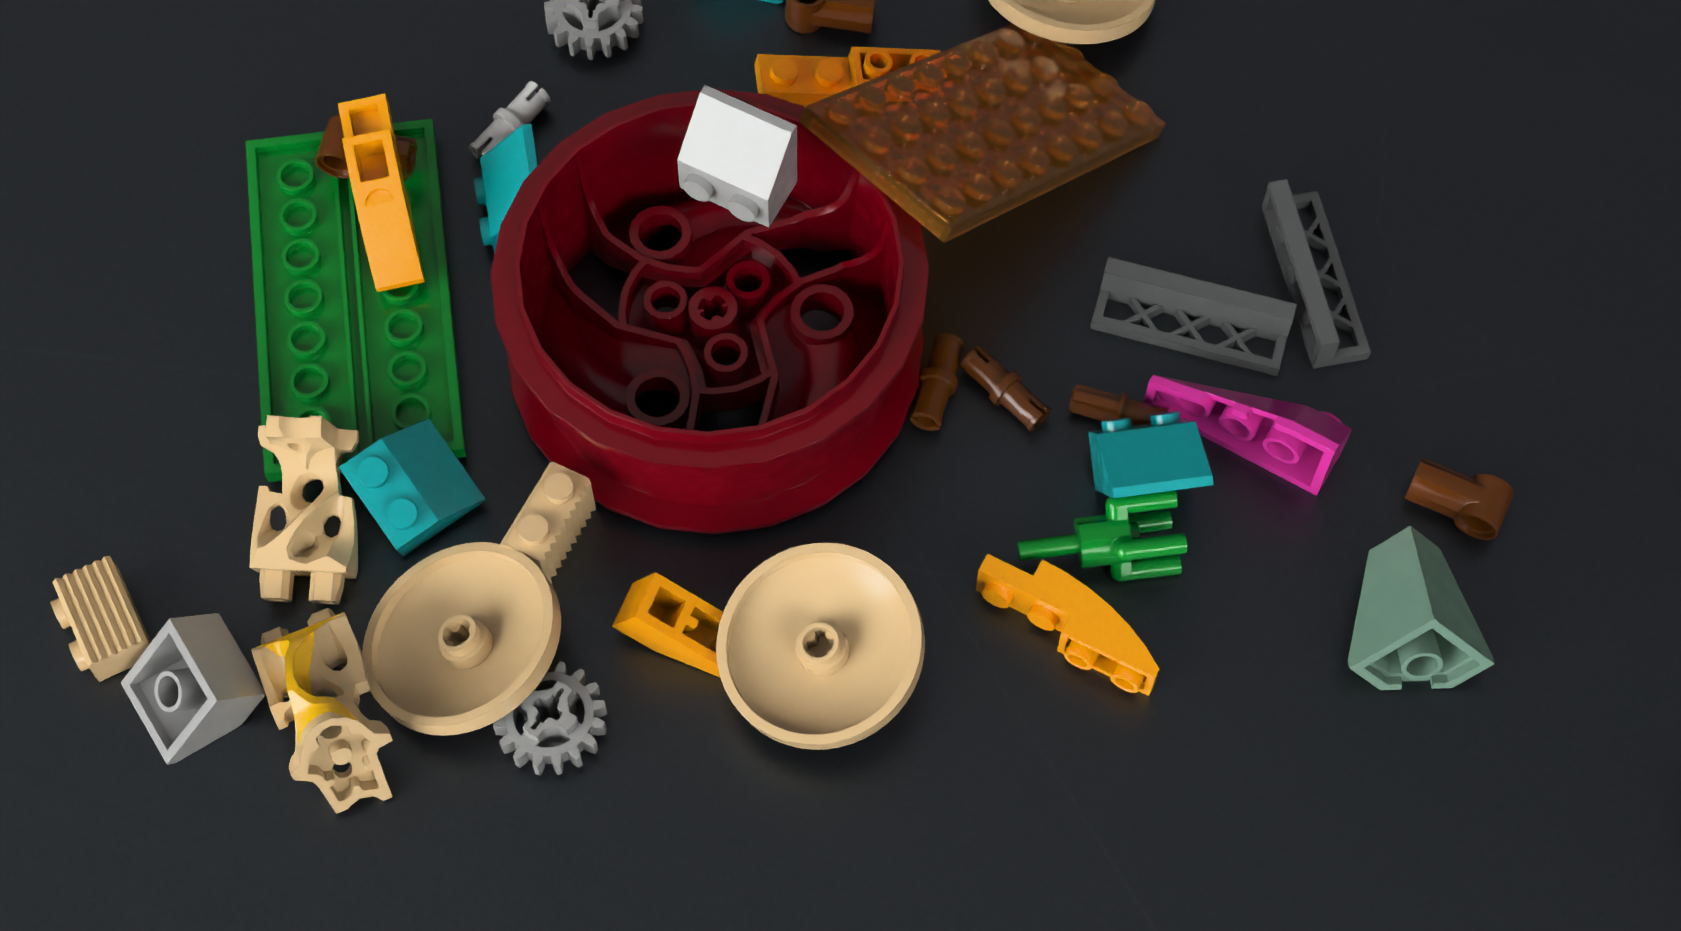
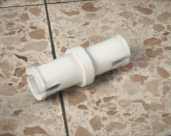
M529 81L506 108H499L493 114L494 121L468 146V150L477 161L521 125L530 124L545 106L551 103V98L543 88L536 93L535 90L538 88V84Z

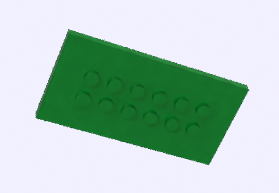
M433 118L393 123L395 135L414 138L417 144L416 165L412 177H408L407 181H404V185L409 196L425 282L377 292L350 178L344 179L330 176L320 170L315 164V157L325 131L245 141L261 424L266 425L267 415L293 418L322 416L336 428L359 431V442L356 449L352 453L344 454L342 464L379 439L428 418L457 458L466 457ZM263 448L264 474L268 483L282 481V470L279 460L273 452Z

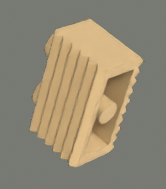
M550 462L500 543L502 546L520 551L529 557L540 568L551 584V577L557 575L556 569L562 567L561 560L567 559L566 552L572 551L571 544L577 543L576 536L582 534V527H586L585 520L590 519V512L596 510L590 479L555 462Z
M104 556L102 560H95L91 565H84L82 569H75L72 573H67L62 578H55L52 583L59 598L50 601L61 627L63 629L72 627L77 640L69 643L68 646L80 671L90 669L100 682L133 667L149 646L151 640L124 578L111 556Z

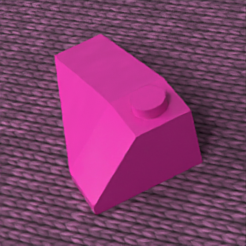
M1153 375L1149 380L1144 398L1145 403L1163 408L1168 407V412L1180 411V419L1196 421L1201 436L1316 496L1340 457L1352 428L1344 425L1335 415L1324 411L1319 412L1306 405Z

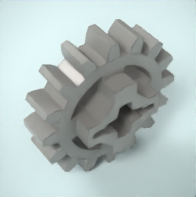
M550 0L544 2L548 34H554L556 46L559 48L568 44L571 56L578 54L581 49L586 50L588 60H593L596 51L600 50L603 51L607 58L612 57L611 47L615 45L626 50L628 48L627 36L638 38V24L644 22L641 0Z
M560 661L556 666L555 672H546L544 678L527 699L509 714L493 723L495 734L503 736L499 741L503 753L506 754L515 750L513 759L516 766L521 768L531 760L535 774L541 775L546 764H553L556 774L560 775L563 774V762L570 760L579 768L583 765L580 755L581 751L586 750L594 754L598 751L597 742L593 735L600 736L606 734L605 721L599 718L607 715L605 701L597 700L600 696L598 684L594 682L585 686L586 676L584 670L580 668L572 676L567 675L565 662ZM578 701L581 702L585 710L583 724L579 723L577 717L573 715L577 710L576 703ZM518 712L527 721L523 726L524 733L522 735L516 729ZM556 713H559L560 718L558 720L553 719ZM546 716L547 719L542 723L541 718Z

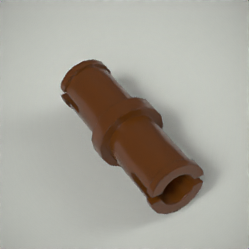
M941 333L936 336L928 367L924 368L920 373L919 385L921 390L915 410L911 416V421L915 426L923 430L935 431L940 429L948 398L956 391L958 379L955 375L961 354L965 348L964 341L956 335Z
M981 344L976 346L975 351L972 349L961 362L960 368L971 375L990 393L989 399L996 406L1002 404L1030 432L1035 431L1037 426L1039 427L1050 415L1052 409L1041 402L1021 383L1023 378L1015 370L1011 372L1006 370Z

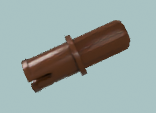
M1083 385L1075 386L1069 403V410L1072 413L1101 421L1129 417L1131 418L1132 425L1151 423L1150 414L1168 412L1169 408L1127 398V392L1124 391L1120 396Z

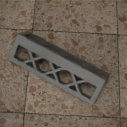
M1287 179L1269 182L1262 204V211L1291 302L1297 304L1295 315L1312 368L1368 359L1371 351L1318 191L1292 195ZM1297 209H1310L1313 223L1307 231L1303 229ZM1309 246L1325 255L1327 262L1320 271L1316 269ZM1329 270H1330L1331 277L1328 276V275H1326ZM1322 286L1338 295L1340 302L1334 311L1329 310ZM1342 310H1343V313H1344L1345 318L1342 317V316H1340V313L1342 312ZM1335 326L1351 335L1354 346L1338 349L1340 341Z
M1108 257L1090 329L1277 376L1297 304ZM1108 299L1128 304L1135 315L1124 321L1105 317L1104 312ZM1161 313L1173 315L1181 327L1170 333L1157 330L1151 318ZM1207 325L1220 327L1228 339L1217 345L1207 343L1202 339L1197 330ZM1254 337L1276 341L1272 358L1252 354L1244 342Z

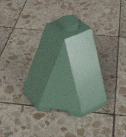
M1408 526L1370 549L1368 553L1348 664L1352 671L1379 690H1401L1402 682L1430 681L1432 689L1453 688L1495 664L1489 647L1440 548L1412 526Z

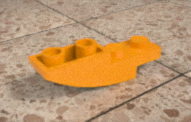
M852 46L848 57L758 54L754 64L758 93L799 104L800 106L818 111L823 115L875 111L902 106L943 94L946 90L940 50Z
M385 94L338 103L344 134L342 142L377 292L424 283L425 279L409 196L404 185L388 99Z
M987 553L978 570L976 591L980 592L986 601L999 608L1011 607L1027 615L1029 621L1041 629L1048 631L1056 629L1060 631L1061 635L1057 651L1064 654L1065 659L1072 665L1083 670L1093 668L1109 676L1111 681L1124 691L1130 693H1137L1139 691L1147 696L1150 695L1159 672V667L1138 635L1112 606L1073 576L1043 559L1034 575H1031Z

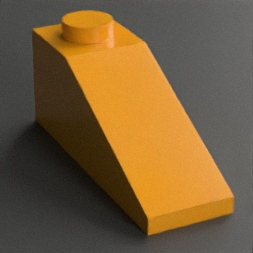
M657 572L633 582L612 627L655 652L720 677L717 666L716 641L723 611Z

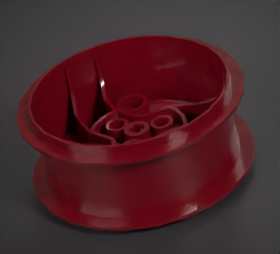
M721 89L716 90L797 125V183L769 228L755 221L746 222L740 220L728 209L709 200L706 202L698 201L688 195L684 189L680 188L677 159L701 90L661 94L603 114L562 140L523 181L500 225L491 269L495 321L508 352L512 395L531 440L550 462H555L588 477L591 482L594 500L606 509L657 528L709 534L774 526L824 506L867 475L899 436L918 392L924 343L921 326L924 320L929 265L920 220L898 177L861 138L818 111L767 94ZM671 226L676 227L681 233L679 242L669 250L656 251L645 246ZM801 248L820 252L847 250L854 259L843 261L830 268L800 278L795 267L778 250ZM589 251L606 265L629 273L621 290L618 308L619 322L584 294L569 275V272ZM748 286L759 288L753 292H743L740 290ZM661 307L675 308L673 311L670 312H660L656 310ZM821 310L833 315L840 323L830 330L818 331L807 326L803 322L802 317L808 311ZM722 362H735L731 365L720 364ZM648 390H666L673 393L679 400L675 410L661 417H652L644 414L637 407V399L640 394ZM765 399L759 424L756 426L710 432L699 431L701 411L718 413L740 410Z

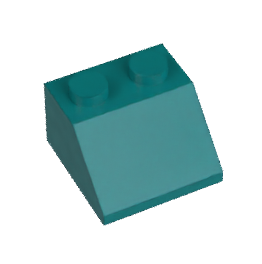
M532 124L521 125L480 158L482 177L474 178L478 206H487L488 217L479 218L483 246L493 245L494 254L500 225L523 181L539 165Z
M1180 411L1150 414L1151 423L1132 425L1131 418L1129 417L1107 419L1101 421L1102 429L1088 431L1095 490L1111 498L1214 485L1213 475L1196 421L1180 419Z
M429 418L379 439L339 467L394 548L403 557L486 501L481 491Z

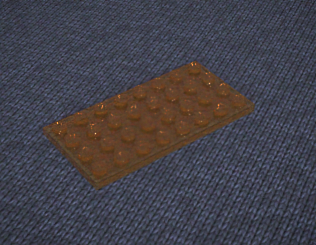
M1013 23L807 105L799 121L944 243L1158 138L1166 124L1153 113L1149 105L1129 95L1119 87L1118 82L1112 76L1100 72L1086 61L1083 54L1076 48L1067 46L1062 42L1036 36L1017 27Z

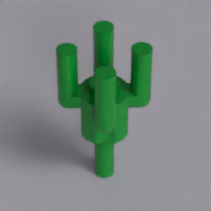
M1176 490L1120 498L1109 497L1105 504L1106 515L1074 519V534L1017 541L1019 561L1076 554L1081 569L1110 565L1111 577L1118 582L1182 574L1179 554L1187 553L1185 533L1140 538V533L1172 529V516L1169 509L1177 508L1178 506Z

